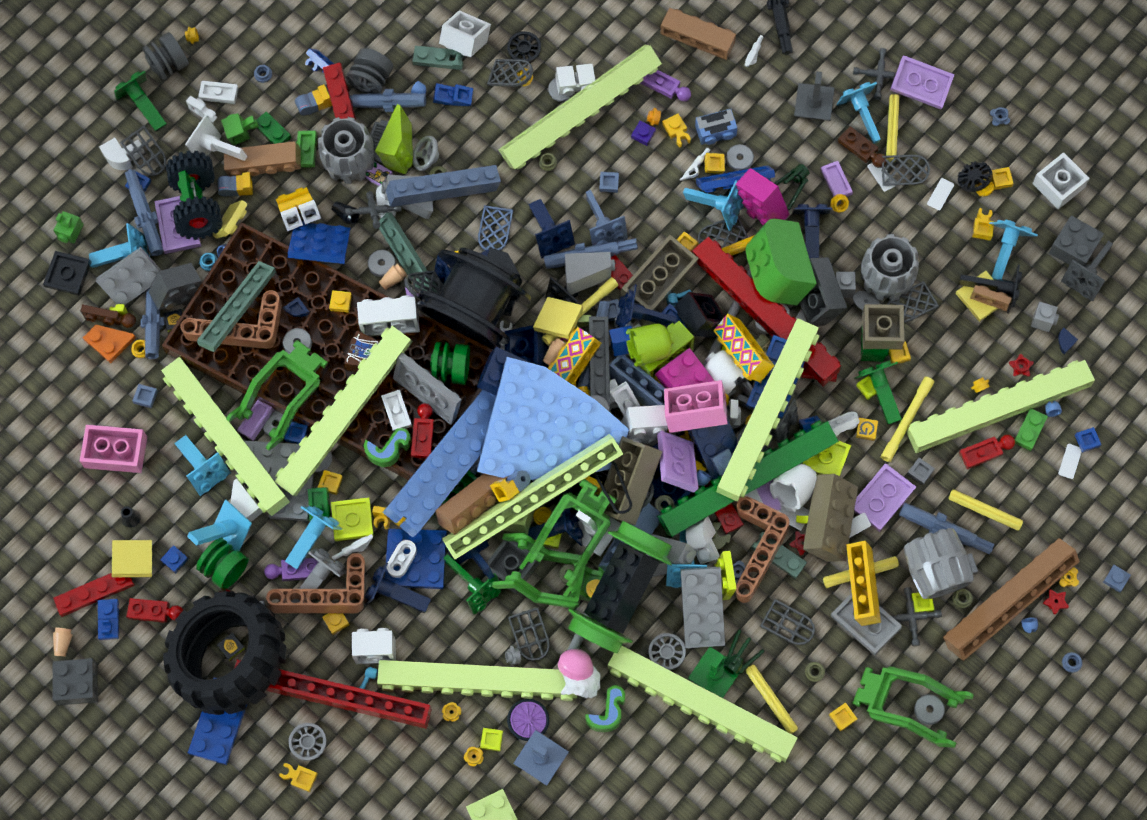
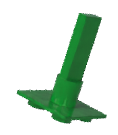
M145 70L141 73L138 71L130 77L131 80L126 83L123 81L115 87V99L118 100L128 94L156 132L167 125V123L139 86L147 81Z
M891 360L875 365L876 370L870 367L859 371V376L854 377V379L869 374L887 424L901 420L884 372V368L898 364V362L891 363Z
M448 554L443 558L445 563L468 584L467 589L472 595L466 601L474 615L484 610L487 603L500 594L501 589L492 587L494 581H499L496 573L493 574L494 577L483 582L478 577L473 578Z
M709 647L688 679L723 698L739 673L732 675L727 672L723 667L726 656Z

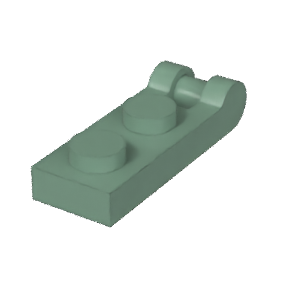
M415 46L412 62L413 65L461 70L463 68L462 58H464V55L453 49Z
M762 531L758 536V541L752 544L751 549L753 551L757 548L765 532ZM772 538L767 540L768 544H775L777 542ZM781 545L772 564L796 579L807 562ZM761 555L766 560L768 559L767 556Z

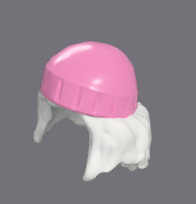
M570 649L563 652L558 661V668L565 680V687L561 694H575L586 699L595 697L600 689L601 675L593 666L589 654L581 649Z

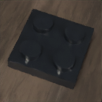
M55 251L43 286L80 296L92 261L87 258Z

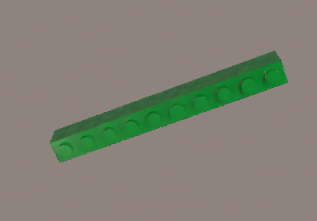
M818 420L810 425V429L806 431L802 429L793 434L795 437L791 440L784 439L777 443L778 447L775 449L768 448L764 450L761 462H756L754 466L756 473L753 479H748L746 486H748L746 494L839 442L829 422ZM721 476L713 479L710 486L706 488L705 486L699 487L694 492V495L690 497L686 495L678 499V504L673 507L668 505L660 510L661 513L657 517L667 536L673 537L735 501L716 492L722 478Z

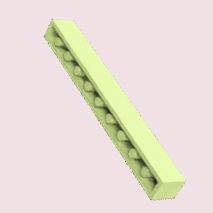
M644 45L498 149L508 166L512 169L517 168V170L524 167L526 161L539 156L542 149L553 146L556 143V139L567 136L573 127L581 126L585 122L584 119L599 113V109L602 106L610 105L615 101L614 98L616 96L627 93L630 86L641 83L644 80V76L655 73L658 70V66L662 63L651 45Z
M797 318L720 480L717 493L737 502L740 496L744 498L748 490L746 483L748 479L752 480L756 473L754 466L756 462L760 463L764 456L762 449L764 445L768 446L772 439L770 432L772 428L776 429L780 422L778 415L780 411L784 413L788 405V401L785 400L788 394L792 396L796 385L793 383L796 378L800 379L804 368L801 366L804 361L808 362L812 352L809 349L811 345L815 346L820 335L817 334L819 327Z
M391 326L390 329L387 327L381 335L382 340L379 344L375 343L369 351L371 353L367 360L364 358L358 365V372L355 375L352 374L347 379L345 389L339 390L334 397L336 401L333 405H328L323 411L324 417L321 421H316L311 427L312 433L301 440L299 450L289 456L287 466L285 468L282 467L275 475L277 477L275 482L291 495H298L395 366L398 356L405 353L413 342L395 327Z
M178 357L161 371L165 375L163 378L165 383L169 387L173 386L175 388V391H173L174 395L179 401L184 400L186 404L183 406L190 415L193 413L196 416L193 419L200 429L202 427L205 428L206 432L204 435L210 442L214 441L217 444L214 448L220 456H226L227 460L225 463L231 470L235 469L238 472L235 476L242 485L244 483L247 484L249 487L246 489L253 499L256 497L259 500L257 505L262 512L265 513L267 511L273 516L290 503L232 424L226 420L225 415L184 361Z
M1076 360L1069 363L1068 367L1062 369L1061 367L1055 368L1047 375L1039 374L1031 381L1026 382L1024 380L1017 383L1013 388H1002L997 394L992 396L991 394H986L976 402L971 400L964 403L963 407L957 409L953 407L946 410L942 415L934 414L928 417L926 421L913 422L908 428L907 435L915 453H919L1029 411L1030 408L1034 409L1047 404L1049 401L1052 402L1089 388L1095 379L1086 361L1078 362Z
M608 434L530 483L510 500L500 502L485 511L455 535L450 533L442 538L453 558L457 559L620 457L623 453L615 439Z
M621 646L618 654H613L608 663L609 673L617 678L622 676L628 679L627 682L634 687L639 685L645 688V692L649 695L662 697V701L671 706L675 704L681 707L680 710L685 714L698 716V720L707 725L711 723L717 726L716 729L721 733L727 734L728 732L734 735V739L743 744L747 742L753 745L752 748L754 750L770 754V758L779 763L781 761L786 762L798 737L624 646Z
M379 660L377 684L383 691L402 689L403 692H414V690H422V693L428 694L434 691H441L442 694L451 695L453 692H461L462 695L472 696L473 693H481V696L485 697L501 694V697L504 698L521 695V698L524 699L541 696L543 700H553V697H559L563 701H573V698L578 696L575 694H561L565 687V680L563 674L557 669Z

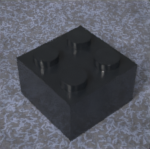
M687 292L674 306L678 317L684 322L688 331L693 336L716 338L717 335L713 330L725 317L712 295Z

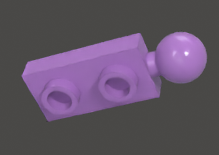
M659 70L651 75L647 74L641 84L671 99L674 94H677L680 101H688L691 97L689 88H679V80Z
M306 558L299 569H295L286 563L285 560H281V567L269 564L265 567L264 574L268 579H276L279 575H282V581L306 580L319 561L315 558Z

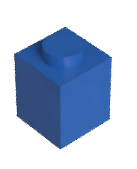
M631 325L609 330L614 356L629 354L626 341L630 340V337L626 334V331L632 328Z

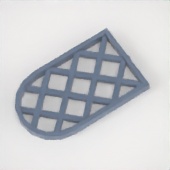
M484 205L478 233V243L484 251L491 247L496 249L494 245L498 242L502 246L497 250L501 251L506 246L509 239L513 209ZM485 210H486V211L488 212V214H489V215H487L486 217H484V215H485ZM499 212L502 217L496 220L493 215ZM489 217L494 220L491 224L486 222V219ZM504 219L507 224L501 227L498 222ZM494 224H497L499 227L496 231H493L491 228ZM508 226V230L506 233L504 228ZM489 228L492 233L486 237L483 232ZM499 231L504 233V236L501 238L496 235ZM482 234L484 239L480 241V236ZM494 235L497 240L491 243L489 238ZM484 241L489 243V246L486 248L481 244Z

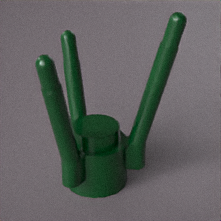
M799 164L795 169L793 168L789 173L774 182L776 185L783 181L784 184L791 180L795 183L800 182L787 207L788 210L791 209L802 188L808 182L806 177L810 172L803 164Z
M741 629L737 630L728 655L723 662L724 669L732 675L742 674L749 665L765 652L763 649L760 650L743 665L741 655L751 641V638L748 637L738 653L732 656Z

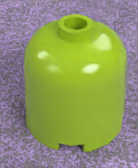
M650 324L630 328L626 331V334L630 337V340L626 341L629 356L631 359L635 358L636 361L634 366L638 367L663 360L670 355L672 344H674V337L664 325Z

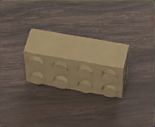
M669 235L622 287L620 296L623 297L627 290H630L636 284L634 303L656 311L668 298V295L676 289L696 266L699 258Z
M622 436L619 448L623 455L613 461L618 466L633 506L629 512L619 514L608 504L604 514L636 525L663 451ZM612 464L604 488L609 495L617 499L614 503L616 509L625 511L629 508V502L615 466Z
M836 474L816 475L817 479L812 494L803 550L826 562L846 561V544H849L858 487Z

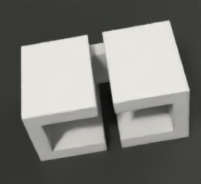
M576 65L577 72H575V76L573 66L556 67L555 79L558 95L571 96L595 81L593 65Z

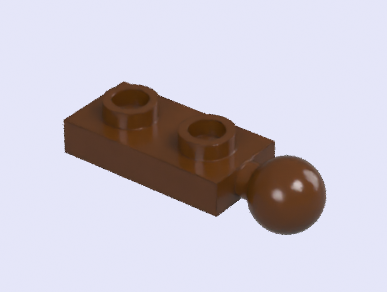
M851 126L838 138V142L865 163L872 159V164L876 168H882L883 162L884 166L887 162L882 157L885 155L881 153L876 154L879 147Z
M83 304L80 310L84 318L90 322L102 321L109 326L122 324L126 328H131L136 323V318L131 313L120 315L117 311Z

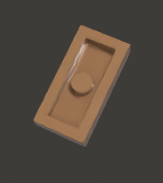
M975 285L970 299L1007 311L1011 301V297H1008L1007 294L991 291L988 287L982 285Z

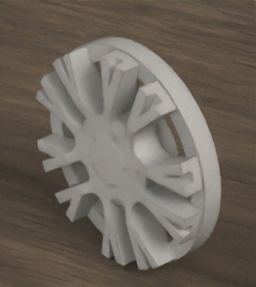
M664 633L656 636L651 641L648 653L652 662L658 664L657 661L663 659V664L660 666L671 671L683 663L686 649L683 641L678 636ZM663 637H670V642L665 644ZM658 639L663 644L662 646L657 643ZM675 639V640H677V642H676L675 645L673 646V645H671V643H672L673 640ZM653 645L658 647L659 651H652ZM681 645L682 651H676L675 647ZM675 654H678V655H681L682 657L679 658V657H676V656H674V655H675ZM653 655H660L659 657L653 658ZM671 659H676L678 663L673 665ZM666 660H669V667H666Z
M300 724L293 729L289 736V748L292 754L300 760L312 761L320 757L325 750L326 735L316 724ZM304 727L306 734H302L300 729ZM308 727H314L313 733H308ZM320 731V734L314 738V735ZM296 732L301 735L300 739L293 738ZM323 737V744L316 742L318 738ZM299 742L300 745L292 746V743ZM315 745L321 747L320 751L314 748ZM301 747L302 751L298 755L294 750ZM307 750L306 757H303L304 751ZM310 750H315L316 754L310 757Z

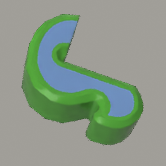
M397 428L382 450L365 440L364 449L367 458L373 464L380 467L392 466L400 457V448L403 447L404 450L409 449L411 445L410 433L405 428Z
M614 685L607 689L605 716L585 714L586 724L592 730L602 733L611 732L619 726L621 722V709L618 704L624 705L625 691L623 688Z

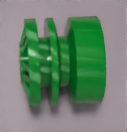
M436 342L430 363L432 376L439 380L441 374V381L446 383L448 375H451L452 384L466 385L470 362V345L456 344L454 352H451L449 343H445L444 351H442V342Z
M219 538L213 541L202 553L197 562L196 570L204 573V576L207 578L212 577L214 584L222 590H226L243 574L248 565L249 558L239 550L233 551V546L230 543L227 544L225 539Z

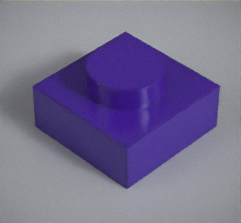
M639 121L631 134V138L648 146L656 132V128Z

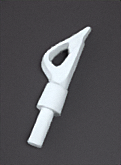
M762 35L753 44L744 66L748 67L757 62L758 51L763 40Z
M706 148L701 156H697L694 163L685 172L683 177L679 179L680 181L699 175L698 167L705 161L704 155L710 152L709 148Z
M372 534L343 548L341 552L332 556L333 561L342 556L346 557L353 552L364 551L373 538Z

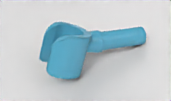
M689 289L678 294L670 293L666 299L667 305L670 303L672 306H675L678 303L677 299L684 297L691 290Z
M372 667L366 669L365 678L360 686L361 689H365L370 678H377L378 669Z

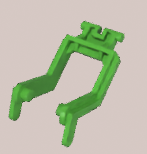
M298 340L293 344L295 349L290 354L282 350L273 356L252 379L241 405L226 417V420L229 422L236 417L239 420L244 418L249 420L253 415V411L250 410L261 385L277 367L284 366L306 382V386L287 406L277 429L274 427L269 432V436L272 437L266 446V449L269 451L283 441L297 410L320 386L319 375L316 374L317 369L320 366L325 368L328 364L325 359L315 352L309 356L311 349Z
M585 479L579 484L582 489L577 496L570 492L562 496L543 526L531 550L519 566L523 570L527 562L533 563L534 560L538 562L542 560L544 553L540 550L564 509L573 507L596 522L597 531L581 554L574 570L568 569L563 578L568 580L566 583L568 587L563 594L565 597L568 596L578 582L590 556L611 525L610 517L604 514L610 502L603 490L598 496L594 494L598 487ZM609 495L612 502L615 503L617 499Z
M526 533L503 534L502 538L505 541H516L519 549H527L529 551L535 542ZM544 546L540 550L544 553L542 560L571 564L574 567L581 556L548 550ZM587 562L578 582L567 597L540 592L523 580L521 573L516 571L506 576L505 581H494L492 587L496 589L514 588L533 602L575 609L579 607L580 600L590 601L591 598L586 593V585L591 580H601L605 571L601 567L598 570H592L587 567Z
M891 666L888 668L883 667L881 675L872 673L873 670L871 668H865L860 684L865 687L864 689H857L852 705L860 707L861 703L868 705L867 712L873 720L907 728L939 747H956L957 743L947 739V733L942 730H938L936 733L911 718L884 712V703L892 682L897 679L923 685L948 700L947 705L952 708H957L958 704H963L964 699H973L974 694L968 691H953L927 675Z

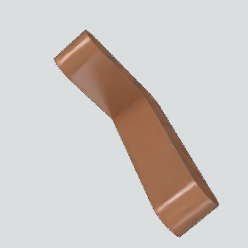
M270 290L263 294L258 325L236 323L231 330L233 331L232 334L226 336L221 344L265 349L273 347L276 343L282 302L278 293ZM270 300H276L274 304H268ZM273 317L272 321L265 322L266 318ZM187 318L182 321L180 325L181 330L187 340L197 341L212 320ZM195 327L193 331L186 332L188 328ZM246 333H252L248 338L243 337ZM264 335H270L267 340L262 339Z
M744 496V498H739L737 502V514L742 519L766 530L736 584L735 595L737 600L747 603L753 598L789 531L790 522L785 514L751 497ZM742 505H748L750 506V509L745 511L742 510L740 507ZM764 513L768 517L766 519H760L758 515ZM783 522L785 527L779 528L775 524ZM773 538L777 542L775 544H768L767 540ZM760 555H765L768 559L765 561H760L757 557ZM754 571L758 573V577L751 578L748 574ZM742 588H746L750 592L743 595L739 591Z
M354 553L347 558L346 589H272L266 596L267 608L273 613L361 612L364 608V557L361 554ZM355 563L360 564L359 567H353L351 565ZM353 581H358V582H360V584H358V585H353V584H351V583H352ZM273 599L280 600L278 603H272L271 601ZM293 599L300 600L298 603H292L291 601ZM313 599L320 600L318 603H312L311 601ZM333 599L340 600L338 603H332L331 601ZM358 599L360 602L352 603L351 600Z

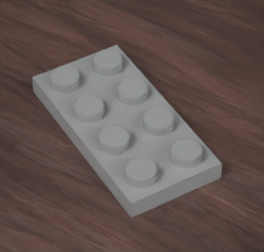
M404 353L399 355L393 379L421 402L431 405L436 414L452 425L456 421L462 399L459 398L458 394L449 390L443 382L434 378L428 370L419 366L413 358L408 357Z
M720 566L680 569L685 648L725 646Z

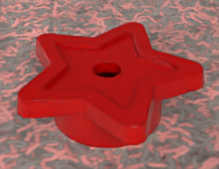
M1019 354L1016 360L1009 361V365L1014 369L1013 376L1016 377L1020 374L1027 377L1030 376L1029 368L1034 364L1033 361H1029L1022 354Z
M796 531L795 540L789 545L796 548L799 555L802 556L805 550H803L804 545L801 542H804L805 534Z
M1052 589L1049 590V598L1043 604L1052 609L1053 614H1057L1060 609L1069 608V605L1064 600L1066 592L1056 593Z

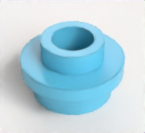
M213 253L203 254L199 261L201 268L205 271H210L218 258ZM207 261H212L211 264H209V265L206 264Z

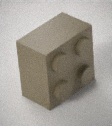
M864 305L862 312L863 349L902 350L904 344V305Z

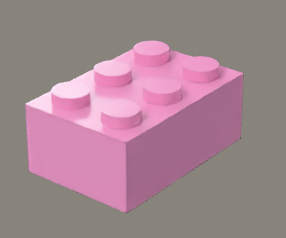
M722 380L664 389L665 418L669 433L727 424L726 395Z
M86 425L80 463L86 469L142 473L147 435L143 429Z

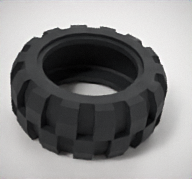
M234 591L215 592L214 598L210 596L199 598L193 602L194 607L188 612L183 610L175 619L178 624L174 631L169 630L165 640V647L168 648V652L163 653L164 669L168 674V682L174 692L195 709L199 708L204 713L221 715L224 712L233 714L247 710L246 704L250 702L253 704L260 702L267 696L265 693L266 689L271 684L273 686L276 685L281 676L279 666L280 664H285L286 645L283 643L285 641V633L281 622L275 618V614L255 597L246 593H235ZM238 626L247 627L249 643L241 662L231 672L220 678L204 680L201 670L202 659L213 639L227 629Z

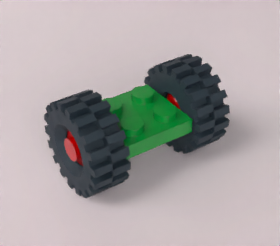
M186 151L187 153L185 154L180 152L179 156H172V159H169L168 164H166L170 188L173 187L174 191L179 190V193L182 194L180 196V205H176L175 210H173L175 229L178 234L180 233L181 237L186 236V239L191 237L194 240H198L199 237L206 239L205 236L211 237L213 233H218V229L222 228V217L218 202H213L212 198L206 200V197H203L202 194L205 187L209 188L215 179L212 159L203 152L200 154L198 151H194V153Z

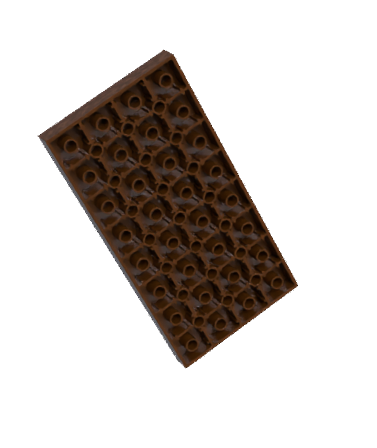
M241 222L162 344V347L166 354L176 359L180 357L185 364L245 395L252 379L277 352L285 351L283 346L285 334L295 328L306 330L312 340L309 356L315 352L328 362L325 368L320 366L316 371V374L319 375L320 386L297 410L293 418L294 421L307 425L311 429L316 421L320 422L324 417L322 413L328 405L332 406L336 401L334 397L339 390L345 389L347 379L352 374L355 375L357 373L347 371L344 365L356 331L361 332L358 322L357 302H362L365 299L381 300L388 296L319 261L288 258L289 246ZM258 261L275 268L276 273L237 322L258 325L263 294L270 290L276 291L282 302L276 343L273 347L265 349L220 344L216 351L213 352L199 346L197 341H190L185 338L180 326L182 321L187 318L213 320ZM332 290L351 292L352 298L349 313L330 311ZM299 297L310 314L303 317H294L287 314L283 307ZM270 300L268 304H274L276 300ZM418 312L420 332L404 333L413 341L404 354L413 358L419 366L428 370L430 374L431 355L436 342H442V351H444L445 343H449L451 352H454L456 344L470 345V362L466 385L452 384L451 375H448L446 383H443L462 399L456 418L457 421L482 391V389L476 386L492 349ZM273 317L266 318L265 322L272 321ZM195 327L188 328L186 332L193 331ZM246 333L243 337L248 338L252 333ZM264 335L262 339L267 340L270 335ZM381 336L371 337L379 342L382 340ZM395 364L337 443L367 458L364 449L365 440L382 450L394 432L381 396L400 390L412 427L406 428L410 433L411 445L408 450H404L401 447L398 461L392 466L384 468L409 480L426 459L411 458L414 418L420 419L417 409L423 402L393 379ZM277 367L261 385L255 400L264 402L276 411L284 414L290 402L306 386V382L286 367ZM434 411L428 418L434 419L432 451L455 424L454 422L450 425Z

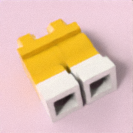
M307 187L298 188L295 192L288 195H280L276 199L287 231L303 226L299 213H301L305 224L321 219L316 203L312 199Z

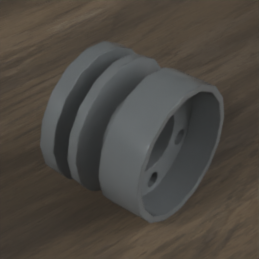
M170 32L159 37L160 47L153 41L150 43L153 51L147 45L142 47L147 63L162 81L167 78L164 70L169 76L173 75L170 66L173 65L180 71L189 65L183 50Z
M362 48L358 51L354 65L351 66L346 79L351 86L362 93L381 94L386 84L385 80L388 79L392 72L393 63L378 51Z

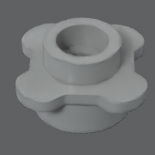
M510 646V649L505 653L506 662L510 664V667H514V665L521 662L520 651L513 646Z

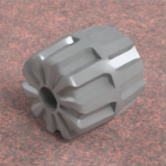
M338 117L333 119V122L321 129L322 137L318 138L321 162L330 177L335 181L342 179L345 184H351L352 180L355 179L362 181L366 178L367 170H372L374 166L375 147L367 127L363 123L359 124L356 122L355 118L340 119Z
M887 234L885 238L880 239L878 237L872 241L861 263V280L865 281L864 289L867 293H874L876 299L883 301L884 298L895 301L899 300L901 294L906 295L912 288L918 274L919 262L916 247H912L909 244V240L905 237H895L894 234Z
M953 528L940 529L934 534L930 532L924 537L913 539L904 546L910 574L923 599H933L947 595L968 586L974 581L968 555Z

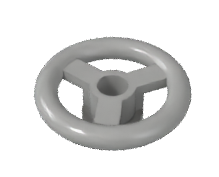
M433 136L423 137L414 149L413 165L418 171L427 170L439 158L438 143ZM427 142L425 148L420 151L423 144ZM418 158H423L425 164L419 165Z

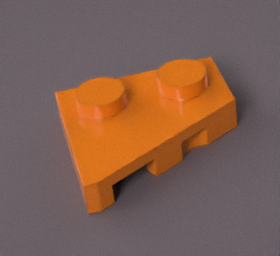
M95 325L83 337V340L109 363H112L136 339L133 333Z

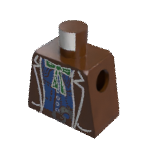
M356 331L344 362L346 370L358 372L359 368L357 367L364 358L367 360L371 354L369 352L375 343L379 344V341Z

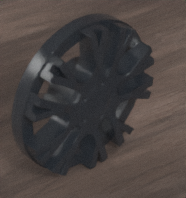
M518 32L508 41V54L511 59L526 60L532 63L540 55L541 42L531 32ZM524 35V40L520 41L518 37ZM534 40H536L537 44L531 45V43ZM510 46H514L516 49L510 50Z
M974 161V163L971 162V165L966 164V166H963L964 169L958 174V183L967 192H976L984 189L993 178V172L987 163H977Z

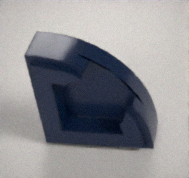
M299 297L283 307L287 314L294 317H303L310 314Z
M1063 327L1059 334L1058 342L1061 352L1065 355L1077 343L1078 339Z

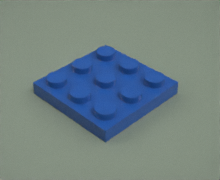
M302 221L303 226L293 229L288 249V258L339 264L345 263L350 237L349 227L341 225L331 226L323 223L305 224Z
M388 529L386 563H388L397 545L403 540L412 541L416 546L417 554L402 577H392L386 568L385 579L405 588L444 589L445 561L443 558L446 556V546L442 538L447 536V531L420 530L412 537L403 529ZM405 549L403 553L409 554L411 550ZM400 566L394 567L395 571H399L401 569Z

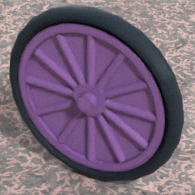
M522 699L510 708L507 715L508 727L515 737L523 741H528L535 730L544 735L549 726L548 711L537 700Z

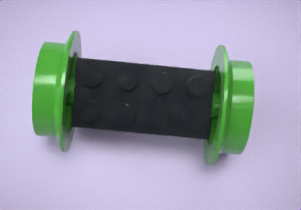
M622 521L618 531H608V534L628 545L619 542L584 611L585 614L572 608L568 609L573 616L568 629L617 654L623 643L633 642L632 639L623 633L660 563L646 554L672 566L667 557L672 548L670 544L625 521Z

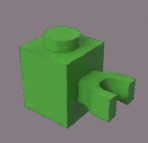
M238 113L231 114L221 120L226 137L233 146L249 140L248 130L259 127L257 120H254L253 116L247 117L244 120Z
M64 211L62 214L58 213L56 217L57 224L53 230L57 239L64 243L71 242L75 244L84 225L80 217Z

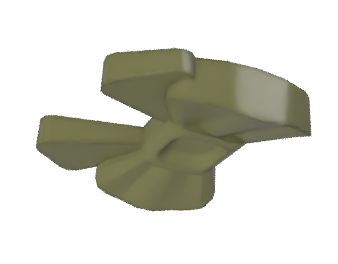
M714 522L712 525L716 533L712 537V541L718 551L726 543H730L731 535L719 537L717 531L721 524Z

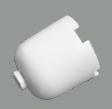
M721 350L716 354L712 352L705 359L707 361L705 369L714 381L722 380L724 391L730 397L736 392L734 388L738 385V381L742 382L743 378H745L742 374L743 370L735 365V359L725 350Z
M799 464L784 472L770 484L772 497L774 499L778 498L782 503L781 507L789 512L797 511L812 498L817 479L816 472L806 464Z

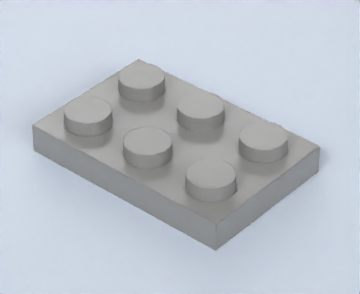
M139 247L98 276L96 282L116 304L126 305L152 286L158 271H161V269Z
M852 593L831 613V617L874 656L902 629V625L880 606L881 623L861 626L855 620Z

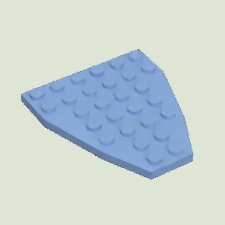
M506 357L477 472L504 478L522 470L529 474L530 480H537L608 434L615 439L619 446L622 436L627 438L629 429L598 401L548 368ZM608 463L596 472L610 469L612 463Z

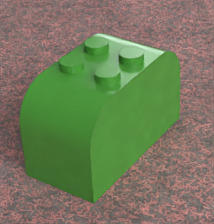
M770 219L746 245L745 251L754 285L765 299L775 303L797 306L817 284L799 222Z

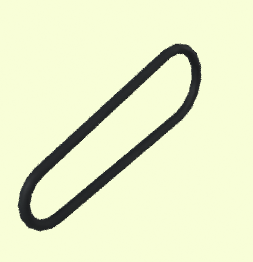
M612 461L611 463L615 466L629 502L627 510L619 511L616 509L596 472L593 474L614 511L619 514H625L632 509L633 505L615 461Z

